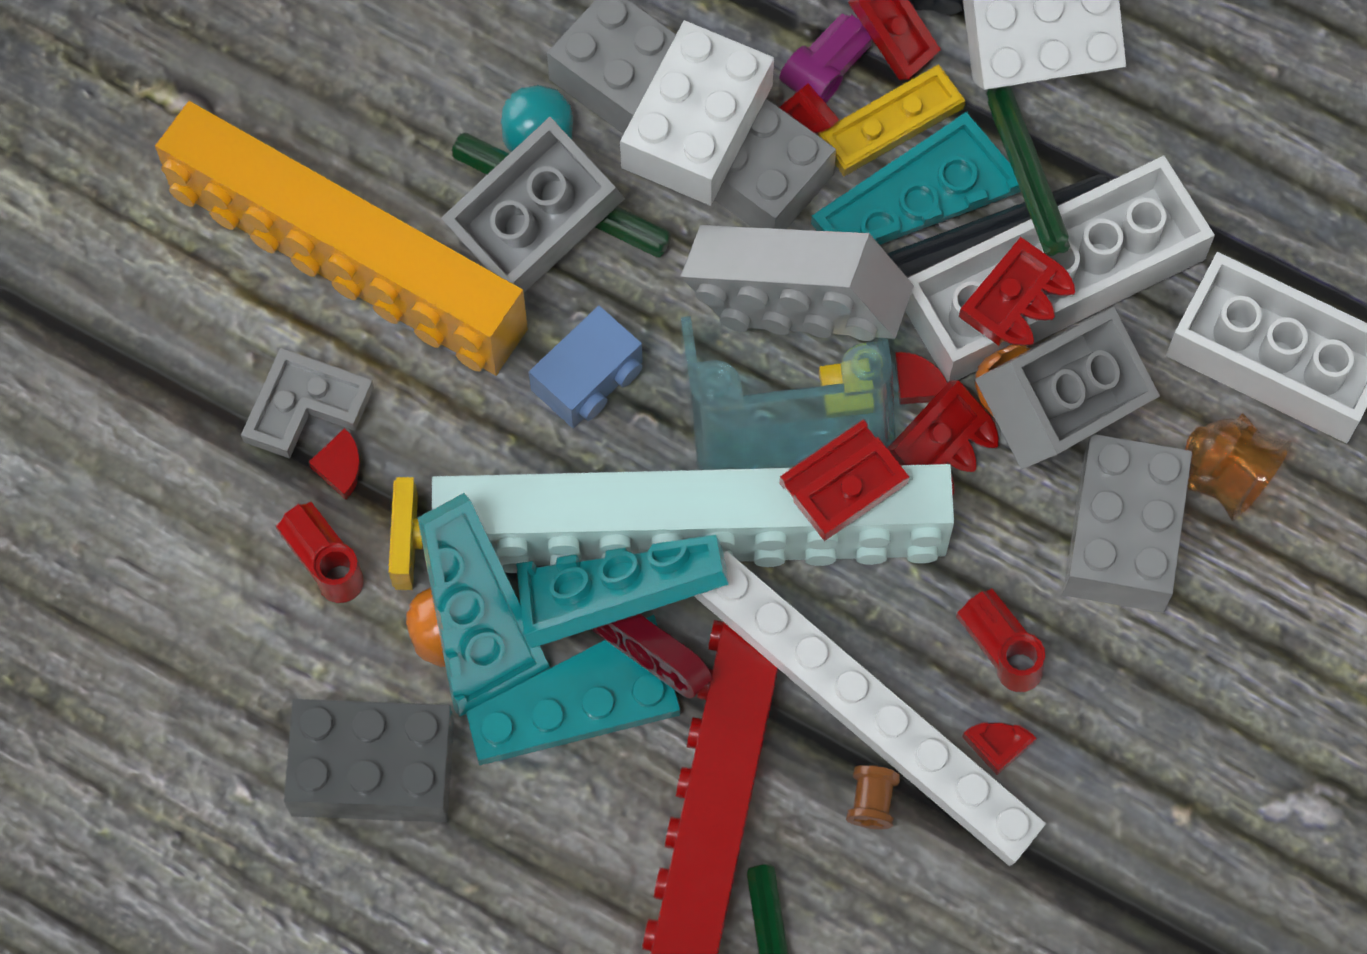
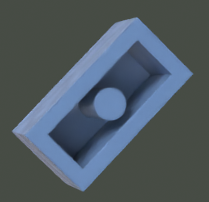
M598 305L528 371L531 391L569 426L574 428L584 418L590 421L596 417L606 405V397L618 385L626 387L638 376L642 369L641 363H643L642 343Z

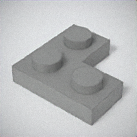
M280 348L241 433L243 442L290 458L309 415L355 431L373 392V380Z

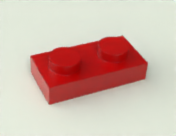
M850 0L848 2L899 80L912 77L941 51L909 0Z

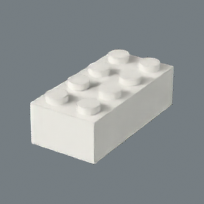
M1217 252L1173 335L1166 356L1347 444L1367 408V323Z

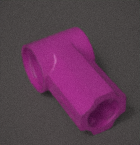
M841 13L809 48L802 46L791 55L780 72L779 80L795 93L809 83L822 100L827 103L838 90L843 80V75L872 45L873 40L857 17L852 14L849 16Z

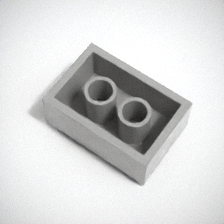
M549 117L441 219L489 271L523 289L524 293L625 198L559 125Z
M1111 307L1074 325L975 378L1021 470L1061 453L1160 397L1115 307Z
M1097 434L1090 436L1083 455L1063 596L1164 613L1173 594L1192 451Z

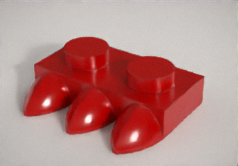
M1020 237L960 308L959 318L998 346L1003 341L1018 346L1033 345V333L1023 317L1026 316L1030 319L1042 321L1053 320L1055 318L1054 309L1050 300L1043 292L1046 291L1062 296L1074 295V283L1062 265Z
M952 380L942 388L887 449L900 465H939L948 463L960 471L975 472L976 457L973 447L968 440L970 439L982 447L997 448L998 433L990 415L959 380ZM951 475V480H952V496H953V495H954V482H953V478H952V475Z

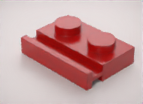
M863 419L782 474L779 484L789 492L796 506L821 538L826 541L907 485L910 476L882 441L873 435L868 428V424Z

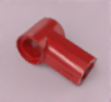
M312 502L297 504L284 513L283 518L276 525V530L317 582L321 594L328 601L334 603H346L353 600L363 587V574L354 551L342 542ZM344 566L349 568L348 573L340 579L332 580L326 578L327 573L335 567Z
M993 588L988 591H981L969 599L957 612L956 617L997 669V676L1001 684L1014 692H1027L1034 689L1040 683L1044 670L1045 648L1042 642L1035 635L1027 633ZM1014 655H1025L1033 661L1034 665L1027 670H1018L1013 668L1007 660Z

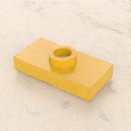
M396 477V480L393 481L388 573L395 590H413L415 549H423L417 519L418 492L414 477Z

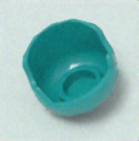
M541 85L523 87L512 93L504 104L501 117L502 138L506 148L512 152L549 117L572 139L574 120L570 103L557 89Z

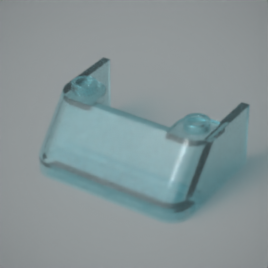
M691 316L681 317V354L698 470L793 468L863 419L868 424L869 430L876 438L878 437L886 448L896 439L893 373L888 338L874 337L868 343H860L851 347L843 356L841 363L842 384L743 395L740 376L730 364L716 360L697 362Z

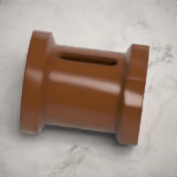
M879 766L854 767L853 778L857 780L853 809L847 811L846 820L853 825L869 829L882 830L892 828L894 818L889 814L893 787L899 784L900 774Z

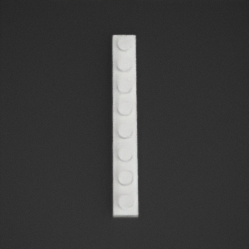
M726 551L724 559L729 585L695 595L694 597L1008 866L1016 863L1046 823Z

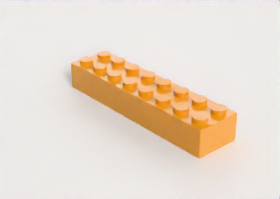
M191 101L186 103L155 145L162 164L161 170L166 175L170 186L169 192L178 201L189 207L197 204L208 210L210 216L226 229L234 230L237 227L248 233L251 240L264 251L274 253L277 250L290 257L292 264L306 275L315 277L316 274H319L330 280L335 290L346 298L356 300L359 297L373 305L374 311L386 321L393 324L401 321L415 329V334L423 342L435 348H438L440 345L445 346L456 353V357L461 363L474 371L480 372L483 368L497 376L528 330L523 289Z

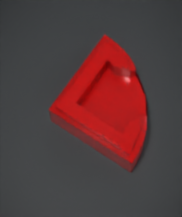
M809 83L778 107L813 133L826 131L839 120Z
M895 352L894 360L899 405L928 403L947 384L940 370L927 359L912 353Z
M344 428L309 461V464L313 471L346 500L357 485L360 457L353 437Z
M988 722L974 725L966 730L962 736L996 775L1029 749L1037 739L1022 726Z

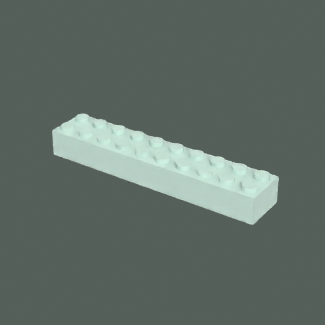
M951 464L901 465L910 476L908 484L826 541L821 538L796 506L789 492L779 484L780 476L791 468L432 476V510L465 493L473 504L504 572L517 573L516 563L534 561L536 566H551L556 564L557 557L578 555L580 561L605 558L606 550L626 548L628 552L633 554L648 552L654 543L717 535L723 548V553L728 551L738 561H754L756 565L761 567L780 566L785 563V560H805L809 565L824 566L835 563L836 559H856L858 563L873 565L883 563L887 558L907 557V560L912 563H930L936 561L938 557L946 556L954 525Z

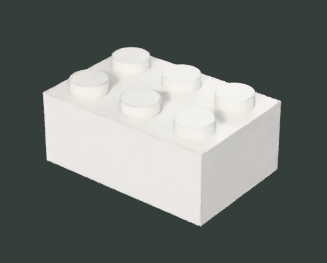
M963 0L973 83L984 90L1126 67L1119 0Z
M684 20L620 140L621 168L711 206L773 86L774 57Z

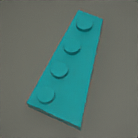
M965 112L814 213L811 217V224L816 231L870 233L876 242L881 245L1020 193L1021 190L1010 162L969 114Z
M465 493L418 517L453 708L459 717L466 714V711L517 686L550 667L541 647L531 648L524 636L521 605L473 504Z
M717 535L654 543L648 552L636 554L628 552L626 548L606 550L605 558L580 561L578 555L557 557L555 565L536 567L534 561L516 563L523 633L531 648L729 585L723 548Z
M654 615L646 618L657 626ZM603 640L466 711L480 766L680 716V709L673 688L612 644Z

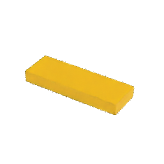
M938 64L839 120L828 130L818 133V136L836 148L835 165L843 177L962 110L965 105V99Z

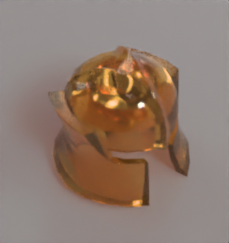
M1244 413L1237 419L1224 418L1207 426L1196 427L1190 434L1185 450L1192 451L1189 471L1190 478L1187 485L1188 490L1216 499L1226 510L1231 521H1235L1252 505L1277 473L1292 445V441L1265 435L1259 431Z

